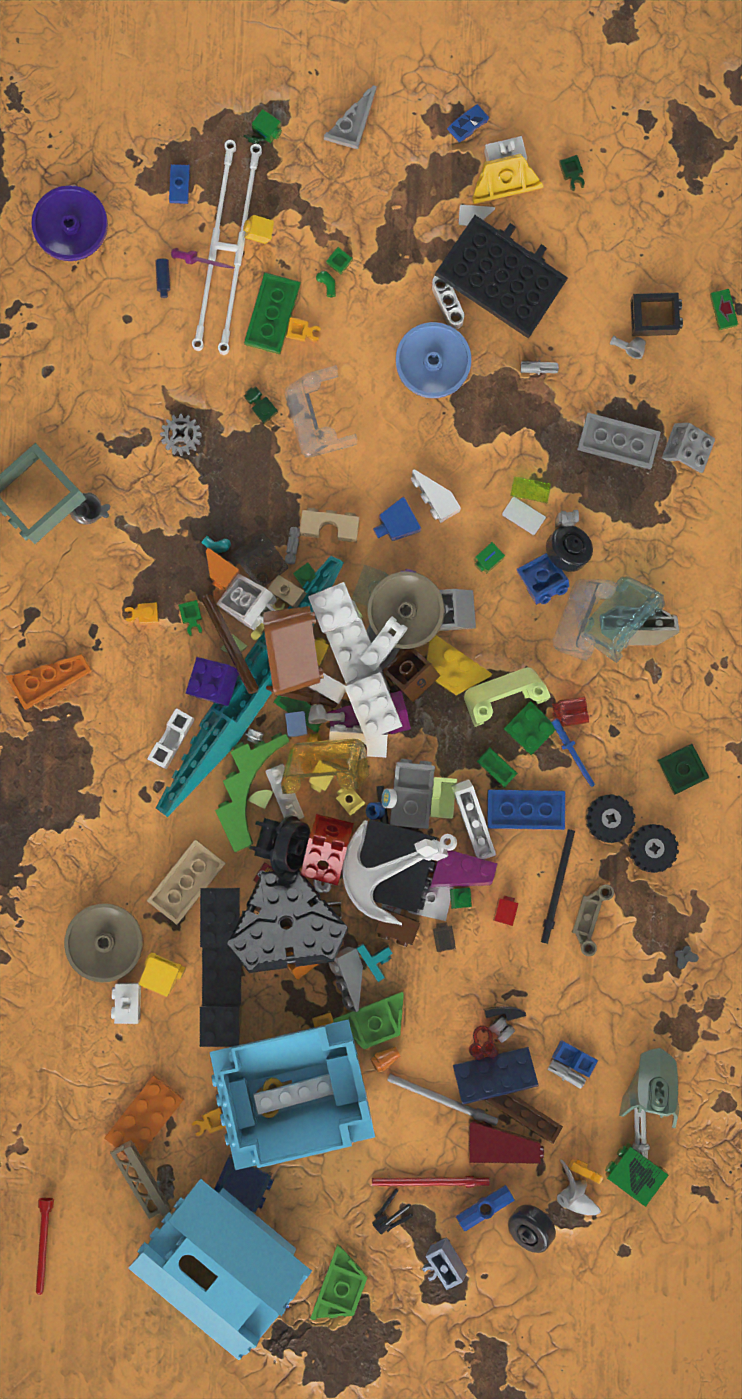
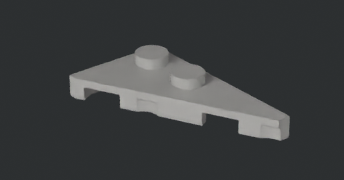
M373 85L363 94V97L345 112L344 117L340 118L336 125L324 134V140L359 149L377 86Z

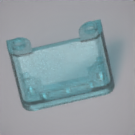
M629 576L621 577L616 583V588L588 621L585 620L579 628L581 630L580 636L617 663L623 656L620 652L623 648H627V642L650 615L654 616V610L660 612L664 608V595Z

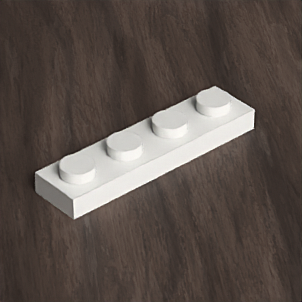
M325 1074L255 1093L253 1096L259 1115L333 1095L334 1093L330 1075Z

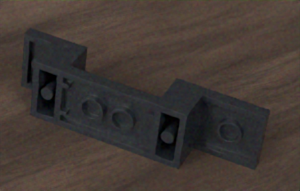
M200 888V947H202L200 1047H233L240 1045L242 963L227 944L240 918V888Z

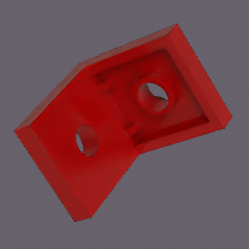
M316 814L307 844L301 875L309 879L338 886L354 823ZM324 860L328 865L322 866L318 861Z

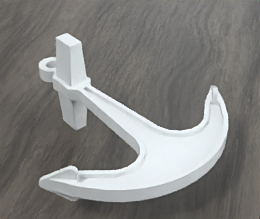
M364 820L347 847L343 863L345 889L354 905L365 915L385 923L402 925L390 913L379 908L374 903L373 891L380 882L422 859L438 861L447 857V850L455 849L457 839L451 834H444L440 842L435 839H424L414 844L417 852L373 868H365L360 861V852L368 821ZM450 839L451 843L446 845V841Z

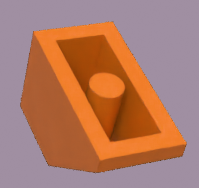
M207 548L206 555L210 578L213 581L212 585L219 590L223 588L227 590L236 576L240 574V570Z

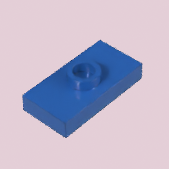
M171 165L169 203L188 204L189 165Z

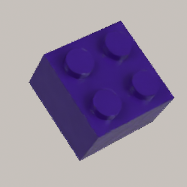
M196 657L185 694L229 707L239 673L235 667Z

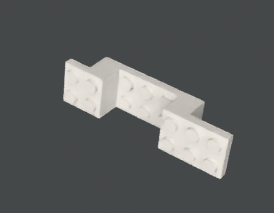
M345 582L308 596L322 633H326L347 685L345 690L366 741L402 727L403 725L390 696V688L381 665L377 671H374L360 660L372 643Z

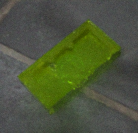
M514 476L510 496L548 503L551 484Z

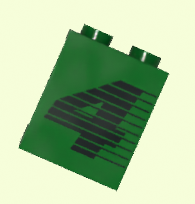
M628 1142L626 1146L623 1145L619 1149L616 1160L608 1164L605 1169V1175L607 1179L646 1207L669 1174L661 1166L658 1167L636 1151Z

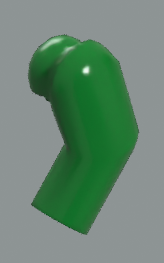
M327 271L317 273L316 280L326 285V296L330 298L335 297V279Z

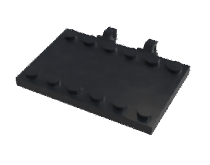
M474 215L436 271L435 276L529 339L568 277L544 262L545 259L542 256L547 249L544 245L541 244L534 254L513 241L514 239L510 237L516 228L513 224L510 223L505 231L497 230Z

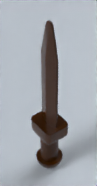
M273 686L266 687L267 690L274 693ZM295 690L279 695L309 702L312 706L323 704L330 706V708H335L338 705L335 701L322 697L319 692L315 691L309 693Z

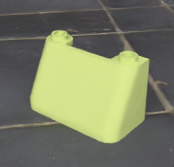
M523 668L469 688L465 692L464 700L474 727L484 724L485 721L491 718L493 709L490 702L522 691L525 699L531 698L537 704L547 701L550 698L549 691L536 671L532 668Z

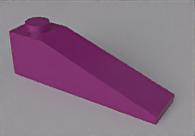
M402 691L390 693L403 726L389 731L388 734L410 730L411 727ZM352 705L327 712H344L345 714L344 722L330 721L331 727L337 724L345 725L346 728L360 726Z

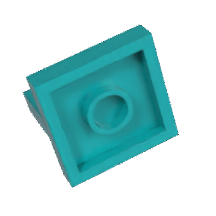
M364 942L357 946L358 952L376 980L379 982L384 979L385 975L378 966V963L380 962L383 965L391 959L390 955L393 952L389 945L371 955Z

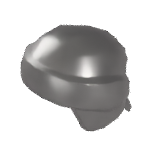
M82 493L87 499L70 513L72 519L77 523L89 525L101 517L108 518L109 514L107 511L110 510L111 506L110 504L101 506L99 498L93 493Z

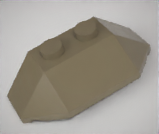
M616 607L600 616L602 634L618 645H659L679 633L677 615H671L657 607Z

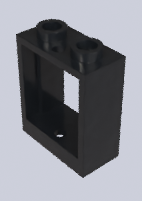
M679 293L632 295L630 300L632 336L677 335L680 329H682L683 318L679 314V310H682V299H679ZM672 301L673 325L642 326L641 302Z

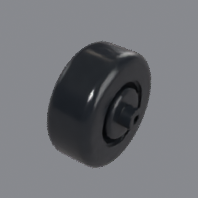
M560 526L549 536L546 542V551L549 559L556 567L567 572H575L583 568L590 561L593 555V545L589 536L582 529L576 526Z
M522 1205L518 1207L508 1220L509 1232L513 1239L530 1252L542 1253L546 1251L556 1237V1229L552 1220L545 1212L535 1206Z

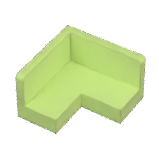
M433 778L430 817L453 818L455 796L451 786L457 784V779Z

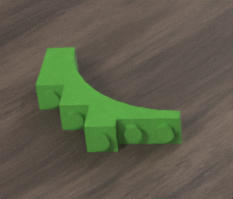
M278 733L272 736V741L268 743L262 741L255 744V749L251 750L248 743L244 745V742L235 745L234 750L231 751L240 773L237 774L235 771L225 776L226 780H223V783L232 802L229 803L227 800L219 804V809L215 811L234 852L253 845L246 816L250 787L257 771L266 759L276 750L290 742L287 734L282 735V733Z

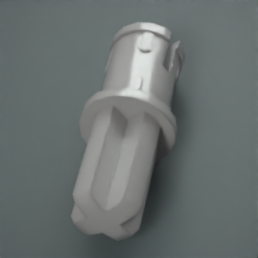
M540 360L534 362L521 361V373H538V375L540 373H558V363L540 362Z
M555 1059L552 1060L547 1069L561 1077L562 1081L566 1080L578 1088H582L586 1082V1079L572 1071L571 1067L567 1068Z

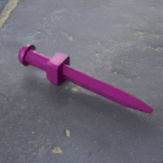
M174 248L171 251L173 259H184L187 264H193L198 261L224 268H235L225 263L197 257L196 251L183 252L179 251L178 248Z

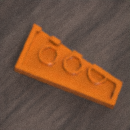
M81 654L56 663L9 675L6 678L23 708L27 710L91 673L92 670Z

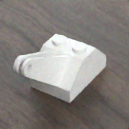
M238 574L219 599L217 605L245 626L255 631L263 623V612L276 611L273 609V605L277 599L266 588Z

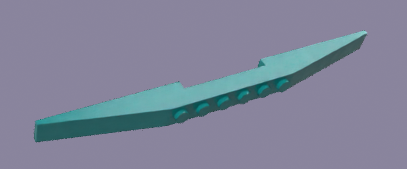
M330 556L316 571L315 574L317 576L312 582L307 581L302 587L307 594L297 608L310 606L311 612H314L308 596L332 587L344 562ZM265 632L262 633L244 659L259 690L253 694L248 693L238 674L229 707L217 703L211 706L199 724L201 729L197 737L193 736L190 741L192 746L188 754H184L181 759L183 763L179 771L175 770L171 786L166 787L156 806V809L166 817L183 802L235 747L272 694L271 691L266 689L267 686L273 685Z

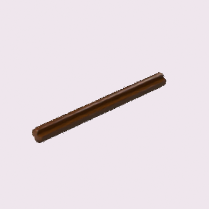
M207 594L203 596L202 602L248 693L253 694L257 692L259 687L212 595Z

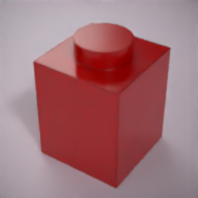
M505 895L503 899L498 898L493 921L513 926L519 904L514 902L515 898Z

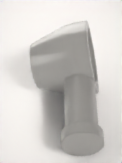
M613 336L610 345L625 349L626 353L632 358L641 359L645 352L646 342L642 338L636 337L628 343Z
M313 705L310 708L308 720L311 724H321L327 721L344 722L345 714L344 712L326 713L323 705Z

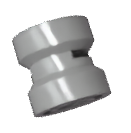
M503 1015L498 1017L488 1027L492 1033H496L497 1039L501 1043L515 1032L513 1026L506 1023Z

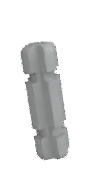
M297 527L290 528V537L286 550L287 555L285 556V563L291 565L295 564V554H297L299 543L298 537H300V528Z

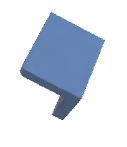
M303 711L285 713L289 738L308 735L305 713Z

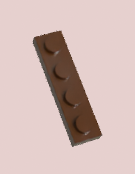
M512 1093L486 1100L487 1103L551 1144H554L563 1128L562 1125Z

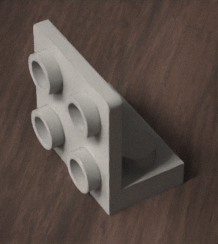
M674 423L662 459L666 461H680L697 472L703 473L715 438L690 423Z

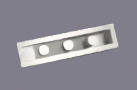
M466 780L452 785L451 787L476 857L487 859L495 856L496 853L470 780Z

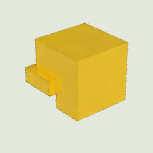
M151 952L144 963L146 967L138 985L168 997L177 979L180 980L184 975L186 967Z

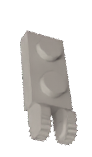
M573 510L572 512L561 511L558 513L555 519V528L575 526L579 522L578 510Z

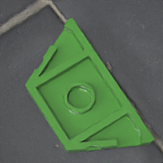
M402 991L361 1007L357 1012L351 1011L336 1017L333 1021L335 1023L349 1019L354 1040L363 1049H367L400 1035L404 993Z
M338 1244L312 1311L311 1320L325 1317L354 1316L364 1289L367 1275Z

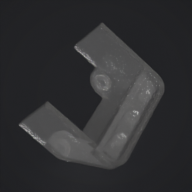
M337 365L307 373L285 389V398L300 451L305 457H314L357 445L356 434L338 439L333 428L318 427L309 393L315 392L320 388L322 381L338 377Z

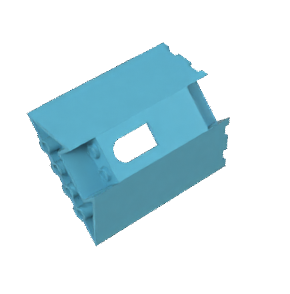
M349 1019L210 1052L214 1071L212 1082L214 1087L217 1086L219 1093L216 1095L218 1107H222L223 1114H220L222 1126H226L225 1142L227 1146L230 1145L235 1170L256 1165L257 1168L342 1149L352 1146L353 1142L375 1137L367 1092L365 1091ZM325 1074L330 1075L333 1095L281 1108L272 1118H266L262 1114L258 1115L253 1094L263 1087L264 1082L268 1078L275 1077L281 1082L292 1080V1083Z
M200 1179L185 1199L180 1197L173 1206L176 1210L172 1214L168 1212L161 1221L163 1226L160 1229L157 1227L149 1236L151 1241L148 1244L145 1242L137 1251L139 1253L138 1257L128 1269L237 1360H240L252 1348L257 1347L262 1335L279 1315H283L287 1305L294 1299L301 1288L300 1286L308 1278L312 1270L294 1256L296 1248L228 1191L222 1188L218 1193ZM182 1256H194L218 1276L207 1291L180 1269L179 1260Z

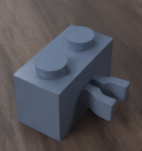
M447 1237L432 1244L425 1256L429 1263L425 1264L422 1268L424 1272L434 1270V1273L428 1277L429 1281L434 1280L438 1276L446 1290L462 1283L468 1270Z

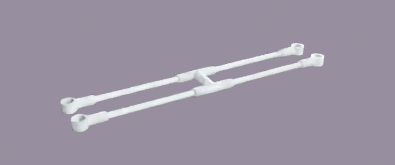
M233 140L225 142V169L208 260L215 261L217 249L236 252L225 329H223L221 343L218 345L219 353L222 355H226L230 351L228 345L229 328L239 267L242 263L245 245L243 226L248 218L255 170L257 169L259 156L262 154L259 144L251 146V171L241 232H239L237 245L219 242V227L229 167L232 163L233 153L236 151V144ZM228 145H233V146H234V147L231 148V149L227 148ZM256 148L259 149L257 153L253 152ZM211 264L208 265L199 325H197L195 339L192 341L193 349L196 351H200L204 347L202 341L203 324L213 265ZM196 342L201 343L199 347L194 346ZM222 346L227 347L225 351L220 350Z

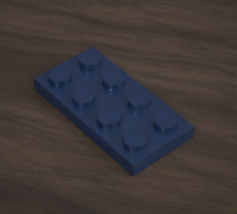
M529 1047L453 1065L462 1105L539 1086Z

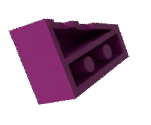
M447 850L448 856L436 862L430 888L489 886L493 882L498 863Z

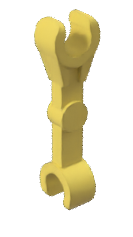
M276 598L277 601L274 603L273 609L283 610L285 608V603H283L282 607L277 608L275 604L278 602L279 599ZM263 623L251 633L253 640L257 641L264 631Z

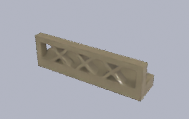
M132 1140L110 1151L148 1218L150 1219L159 1213L164 1216L170 1212L168 1201ZM124 1150L129 1160H120L117 1153ZM129 1166L134 1167L138 1178L129 1176ZM139 1183L144 1184L148 1191V1194L140 1193L137 1188ZM149 1199L153 1200L157 1206L153 1211H150L147 1206Z

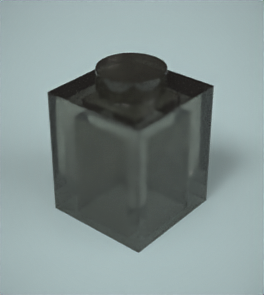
M447 922L437 923L436 927L432 928L436 952L456 949L452 925H447Z

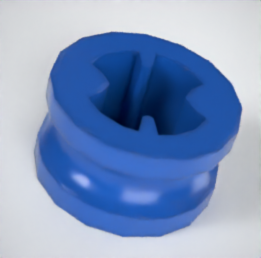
M380 802L369 803L366 807V815L371 820L381 819L385 815V808Z

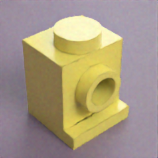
M344 786L337 792L338 797L336 799L350 816L365 805V802L351 786L348 788ZM347 796L353 797V801L351 803L346 802L345 799Z

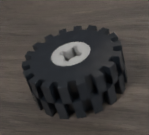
M609 794L600 796L592 801L586 810V827L589 829V833L597 840L605 843L619 842L627 838L628 834H631L633 831L632 828L635 826L634 818H636L633 813L634 809L627 800H624L619 795Z
M656 824L645 825L638 828L632 834V838L629 839V857L633 860V864L642 871L650 873L663 872L670 868L672 863L677 860L676 855L679 854L677 846L679 844L678 841L676 842V836L671 833L670 829Z

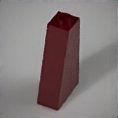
M469 1120V1163L541 1164V1158H544V1146H541L539 1140L475 1120Z

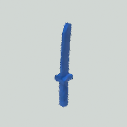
M559 719L553 720L551 723L564 744L561 746L562 749L569 750L586 781L591 787L595 786V783L573 748L575 742L570 741Z

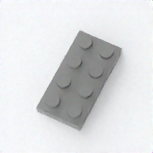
M587 413L577 450L651 469L661 432Z

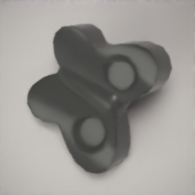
M684 946L683 950H676L674 952V955L677 957V967L680 969H684L687 962H697L699 959L698 955L691 952L689 946Z

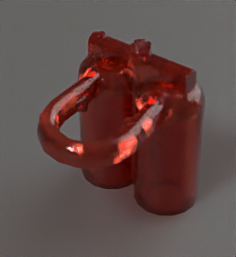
M585 696L559 700L557 703L552 704L554 711L552 715L555 719H559L561 726L566 727L589 723Z
M486 1026L477 1027L473 1032L474 1043L470 1045L469 1053L477 1060L483 1059L485 1055L496 1057L499 1049L493 1042L492 1032ZM480 1030H486L489 1037L487 1038L488 1041L483 1043V1046L478 1043L479 1040L477 1039V1033Z

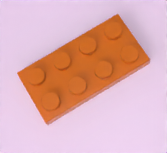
M153 1075L104 1139L115 1148L132 1140L141 1155L184 1099Z

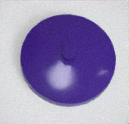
M70 185L55 188L46 193L34 208L32 215L34 237L39 246L48 255L63 261L84 259L98 250L107 234L108 219L101 201L85 188Z

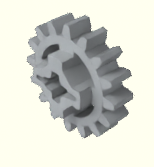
M182 414L177 419L175 415H172V421L166 419L168 425H162V429L165 432L160 433L161 437L164 438L161 440L162 444H167L166 450L168 451L172 448V454L175 455L178 451L180 456L183 455L184 451L189 455L190 449L196 451L195 444L200 445L201 443L197 438L202 437V434L198 432L201 430L200 426H195L196 420L190 421L189 415L183 418ZM170 430H171V431H172V436L170 437V440H169V432H170ZM192 430H193L194 435H193V439L191 440V439H190V434L192 433ZM178 433H184L185 436L182 438L181 436H178Z

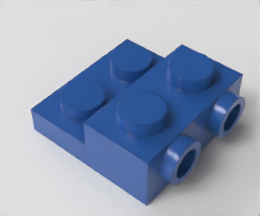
M547 553L517 569L518 575L524 582L528 593L536 605L548 603L552 596L556 594L563 595L570 587L569 580L564 572L551 562Z

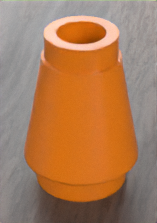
M393 1047L374 1054V1057L370 1060L377 1072L381 1070L384 1072L401 1056L397 1048Z

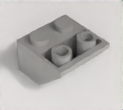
M440 590L445 605V616L439 631L476 629L473 590Z

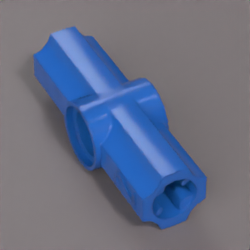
M504 1185L490 1195L480 1198L477 1203L456 1215V1218L462 1229L467 1231L484 1219L491 1218L494 1213L515 1201L508 1187ZM483 1204L491 1206L488 1212H482L480 1207Z

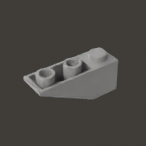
M346 947L338 952L335 961L330 962L329 966L336 976V985L342 993L343 1005L347 1010L357 1012L359 1011L363 965L357 949Z

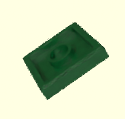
M693 744L657 760L674 795L709 778Z

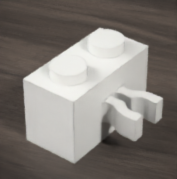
M522 136L485 145L486 161L516 154H522L525 160H527Z
M116 983L115 987H112V999H115V1007L111 1009V1018L114 1019V1024L140 1023L141 986L138 985L139 983Z

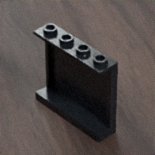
M369 820L360 854V861L365 868H373L417 852L414 845L424 839H435L438 841L439 838ZM422 859L380 882L373 891L374 902L419 913L425 906L426 899L423 896L424 892L429 890L431 880H428L429 873L434 871L436 861Z

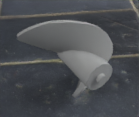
M561 1159L560 1162L567 1174L570 1185L557 1195L558 1203L564 1208L583 1215L599 1214L601 1209L585 1194L587 1181L583 1179L574 1180L568 1166Z

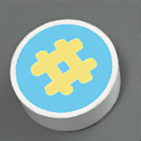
M386 788L383 791L381 801L384 808H393L396 805L397 793L394 789Z

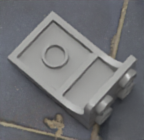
M401 759L400 762H396L394 790L397 793V802L391 809L390 825L429 828L435 766L431 765L432 762L420 761L419 764H412V760Z

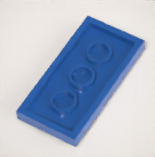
M488 790L487 828L565 830V791Z

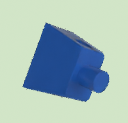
M404 497L381 513L379 519L382 524L373 528L378 539L388 534L391 541L421 532V527Z

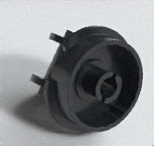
M293 815L285 817L281 822L264 818L263 822L256 821L255 825L261 826L256 847L249 845V849L255 851L254 856L269 859L273 870L276 872L297 871L303 865L311 833L308 824L300 822Z

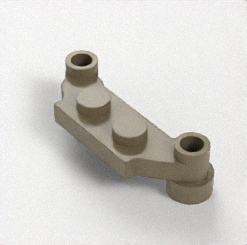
M601 885L598 890L582 897L572 933L576 934L581 946V952L586 956H593L597 951V946L591 940L602 901L610 900L614 895V890L610 885ZM603 889H607L608 891L607 895L605 896L602 894ZM589 944L591 949L585 951V946Z

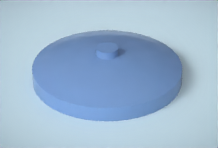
M429 322L412 328L401 339L396 352V369L402 383L413 393L425 398H441L454 393L464 384L471 368V351L467 341L459 331L443 323Z

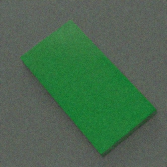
M264 272L244 345L281 354L289 319L293 313L301 282Z

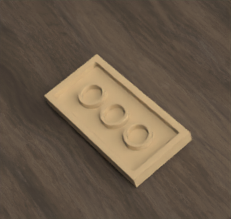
M194 840L147 901L178 925L200 897V888H207L226 863L200 842Z

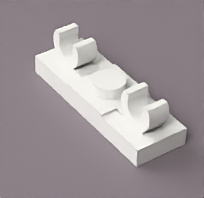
M284 764L266 770L265 772L283 817L293 815L298 819L304 818Z

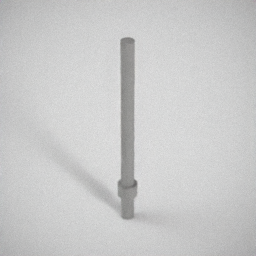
M389 1074L388 1082L473 1116V1119L479 1122L482 1120L494 1126L497 1125L498 1118L484 1113L485 1111L482 1109H474L467 1105H462L460 1102Z

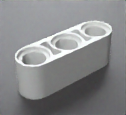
M434 276L432 291L447 325L459 329L463 325L464 312L454 289ZM443 282L445 287L439 288L436 286V283ZM451 299L453 303L446 305L443 300ZM456 315L460 320L454 322L451 320V317Z
M324 673V679H320V683L308 686V688L319 692L322 696L335 701L337 704L340 703L346 692L344 684Z

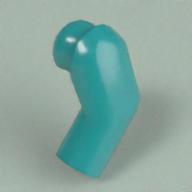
M206 536L202 541L204 546L216 554L228 551L231 546V542L228 539L214 542Z

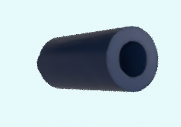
M157 259L155 260L157 291L160 292L161 298H167L168 292L171 290L169 260Z

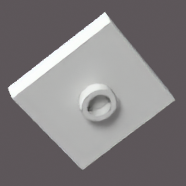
M429 887V890L425 891L423 896L426 899L424 909L420 910L419 913L408 911V913L446 921L451 900L450 889H453V887Z

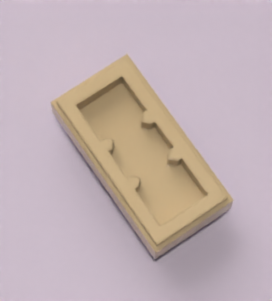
M280 575L275 578L267 589L294 608L298 607L307 594L304 590Z

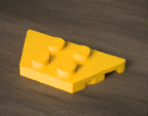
M516 154L484 162L472 201L476 204L544 187L522 154Z
M437 635L429 641L427 661L440 674V677L435 682L455 696L492 676L491 672Z

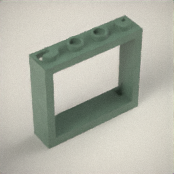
M36 443L0 474L1 493L33 463L40 459L70 491L67 496L30 529L24 525L0 498V512L4 517L8 515L10 517L8 520L15 529L19 527L22 530L19 534L26 541L30 539L34 544L87 499Z

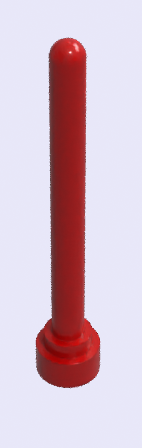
M46 1197L38 1199V1208H40L39 1211L41 1212L36 1293L38 1295L44 1292L49 1212L54 1208V1199Z

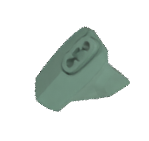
M661 1048L646 1051L640 1055L639 1067L628 1090L622 1097L619 1116L624 1117L636 1107L638 1113H641L643 1109L648 1113L658 1114L661 1118L673 1114L672 1128H676L679 1115L677 1062Z

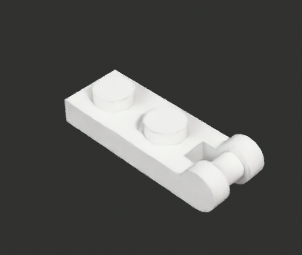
M393 616L387 621L384 628L360 658L362 662L374 671H377L408 629L405 625L397 623V619ZM392 628L396 631L394 636L389 633Z

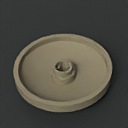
M397 572L381 580L372 591L368 602V619L372 630L378 636L387 621L393 616L397 619V623L408 628L395 647L413 649L428 643L440 630L445 616L444 600L438 587L427 577L415 572ZM392 628L389 633L394 636L396 631Z
M96 904L87 907L72 919L66 930L64 939L66 957L72 968L88 980L111 982L120 979L136 966L141 957L143 935L140 925L131 913L120 906Z

